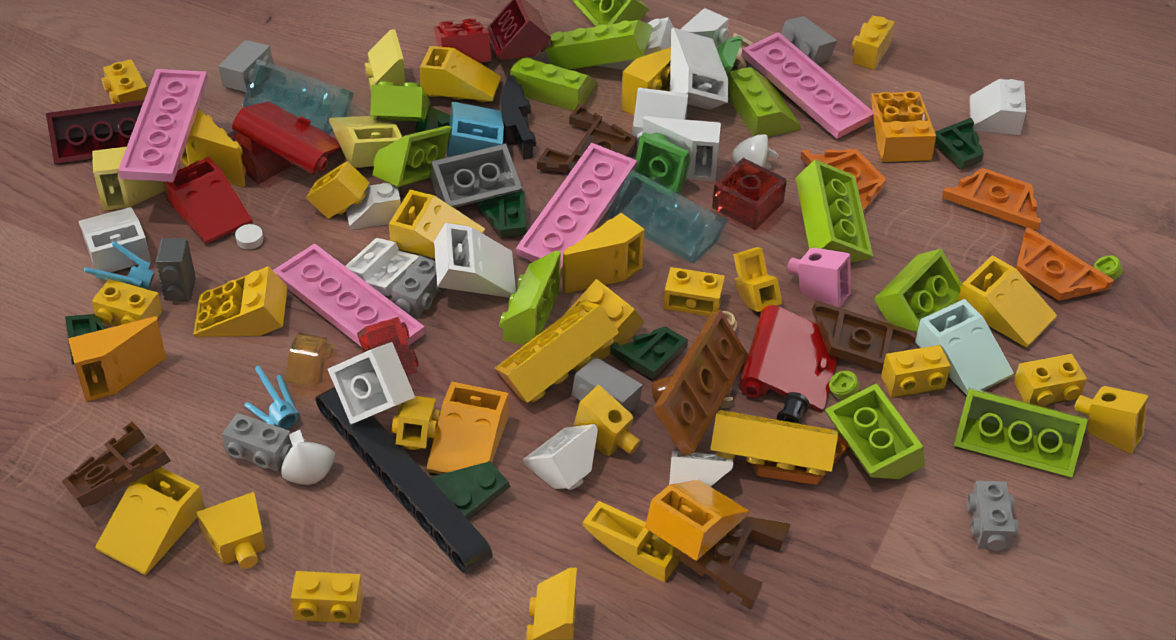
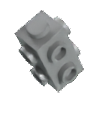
M419 255L415 262L407 267L400 281L396 282L391 289L393 303L414 318L418 319L424 310L429 309L435 295L444 289L437 287L436 261Z
M240 413L235 415L222 433L225 452L231 457L244 459L255 463L261 468H269L277 472L282 468L284 459L292 447L289 437L290 431Z
M976 481L973 492L967 495V509L972 511L973 514L971 519V535L976 536L978 549H990L992 551L1009 550L1013 538L1018 536V521L1013 519L1012 516L1014 497L1008 493L1007 482Z

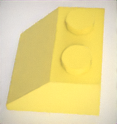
M392 29L368 52L369 63H365V71L369 79L370 92L372 85H379L381 81L393 82L394 86H404V59L396 30Z

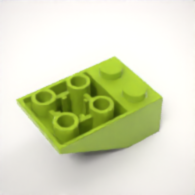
M381 81L379 85H372L370 116L373 120L424 122L431 101L424 88L419 87L418 83L407 82L404 83V86H394L393 82Z

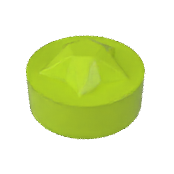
M1104 256L1098 259L1093 266L1113 280L1117 279L1123 272L1121 262L1115 256Z
M840 371L830 379L829 388L835 398L844 400L858 393L860 384L853 372Z

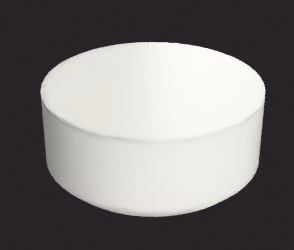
M248 224L241 226L235 233L237 245L242 249H255L263 243L262 229L257 225Z

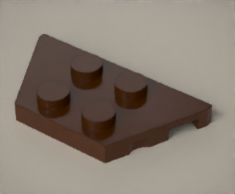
M815 300L812 307L813 315L829 355L882 371L886 354L906 351L915 343L917 332Z

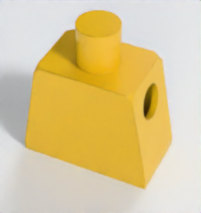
M599 384L580 401L574 426L596 425L598 431L595 449L606 456H611L621 447L628 454L632 455L641 444V440L630 433L634 419L632 414Z
M1103 386L1093 399L1080 395L1076 401L1074 411L1089 416L1087 431L1091 435L1132 454L1144 435L1149 396Z
M254 492L196 512L202 535L222 563L228 564L238 560L240 567L243 569L251 568L257 564L258 557L256 553L263 551L266 547Z

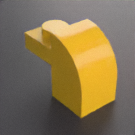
M755 247L733 254L738 275L734 282L740 297L747 307L759 312L768 305L778 306L783 304L778 278L767 274L763 248Z

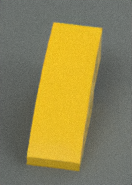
M598 501L583 521V527L622 559L665 583L680 562V560L672 555L674 546L645 528V521Z

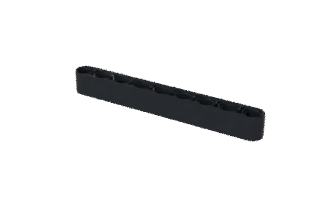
M335 386L315 397L318 409L326 420L463 574L469 573L493 557L492 550L486 539L400 445L396 444V440L373 415L350 424Z

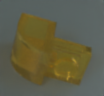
M298 333L290 348L285 382L311 387L321 383L324 360L333 356L334 344L327 343V337Z

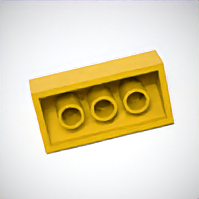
M583 300L494 369L521 400L526 403L530 401L535 402L545 395V389L553 383L557 385L564 381L569 375L568 372L575 366L581 367L591 359L590 355L598 349L603 350L611 345L614 341L613 337L619 332L600 305Z
M719 410L716 414L710 450L717 451L716 456L721 458L734 459L735 455L747 456L746 461L750 463L764 464L765 460L777 462L776 467L794 470L795 465L807 467L806 472L825 475V471L832 472L838 431Z

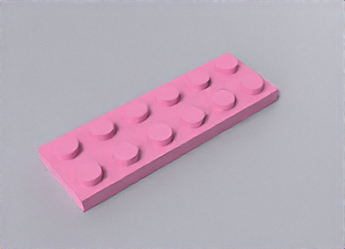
M779 32L742 49L741 56L836 139L874 120L873 111Z
M155 70L118 170L120 179L174 182L208 81L206 71Z
M591 143L516 247V255L534 262L555 250L561 251L562 274L563 252L569 246H573L585 238L588 233L594 231L636 170L637 160Z
M315 243L273 270L288 286L287 289L366 351L392 342L398 354L425 335V326Z

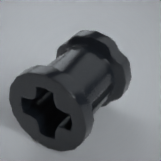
M789 392L783 400V410L778 412L776 420L801 424V417L810 406L809 400L800 393Z

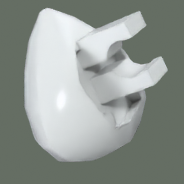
M765 134L756 135L742 141L732 154L737 168L748 175H757L763 168L769 170L772 166L767 162V158L774 157L777 159L779 157L776 151L768 147V137Z
M300 430L289 434L292 447L282 464V477L299 485H311L322 480L333 466L335 452L326 445L307 442Z

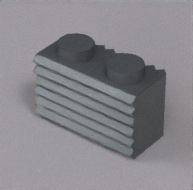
M186 238L161 239L155 262L157 264L156 268H158L157 272H159L158 276L163 292L162 295L164 296L163 299L166 301H189L192 299L196 276L188 240Z

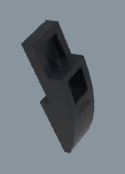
M511 75L508 76L501 95V116L504 126L503 138L507 146L517 145L524 160L533 158V147H536V138L534 132L529 131L528 114H531L530 102L528 99H524L522 85L517 84L514 76Z

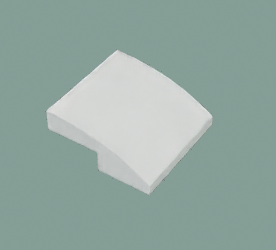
M376 238L345 267L381 294L389 296L393 285L400 281L407 267L413 264L419 256L399 251L396 242Z

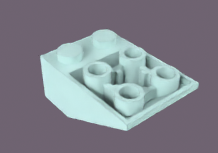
M965 299L920 319L915 343L920 348L941 345L951 365L948 377L966 395L968 388L984 391L1014 376L1012 368L983 316Z

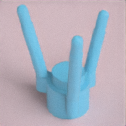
M116 241L112 242V246L139 265L138 267L132 266L128 277L98 269L84 268L85 273L93 274L96 278L112 279L147 290L155 274L154 270L149 269L150 262L140 259Z
M256 366L255 370L274 402L269 406V416L249 402L244 404L245 407L268 424L286 430L293 427L298 421L300 413L293 404L282 375H277V380L285 401L279 397L261 367Z

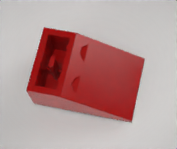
M475 18L462 20L460 24H453V21L439 22V26H434L438 47L454 48L478 63L492 61L489 32L480 21L476 22Z
M209 156L177 170L174 182L163 181L167 201L205 244L236 231L241 226L253 223L252 218L225 174Z

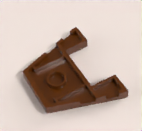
M578 104L569 116V124L587 129L588 132L571 155L546 148L537 160V169L570 173L591 143L630 157L637 147V138L615 124L608 125L602 121V116L597 113L592 115L586 111V106Z
M130 422L123 428L126 434L118 441L115 438H111L104 444L107 450L96 460L90 456L68 475L62 483L82 508L88 505L96 504L103 497L166 465L171 461L170 458L156 444L128 463L120 454L145 438L140 428L133 422Z
M746 516L697 561L676 547H673L672 555L702 577L706 574L720 583L719 589L726 594L733 592L742 599L741 604L752 610L763 582L733 571L749 539L780 550L791 524Z

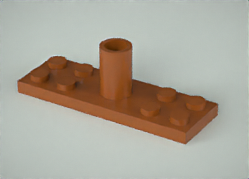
M722 310L711 313L674 375L655 380L652 384V396L656 402L653 408L656 411V415L666 427L673 443L677 445L683 456L694 453L748 356Z

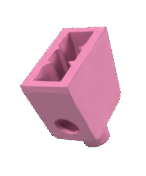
M811 248L801 260L796 258L789 260L787 272L799 276V290L802 294L839 308L851 295L849 253Z

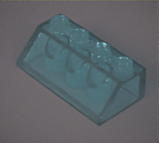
M257 59L242 106L247 107L269 101L298 118L303 116L309 119L312 126L329 135L333 131L329 118L347 116L354 92Z
M632 169L608 214L612 219L620 213L624 214L645 229L644 236L692 263H695L716 244L728 221L725 217Z

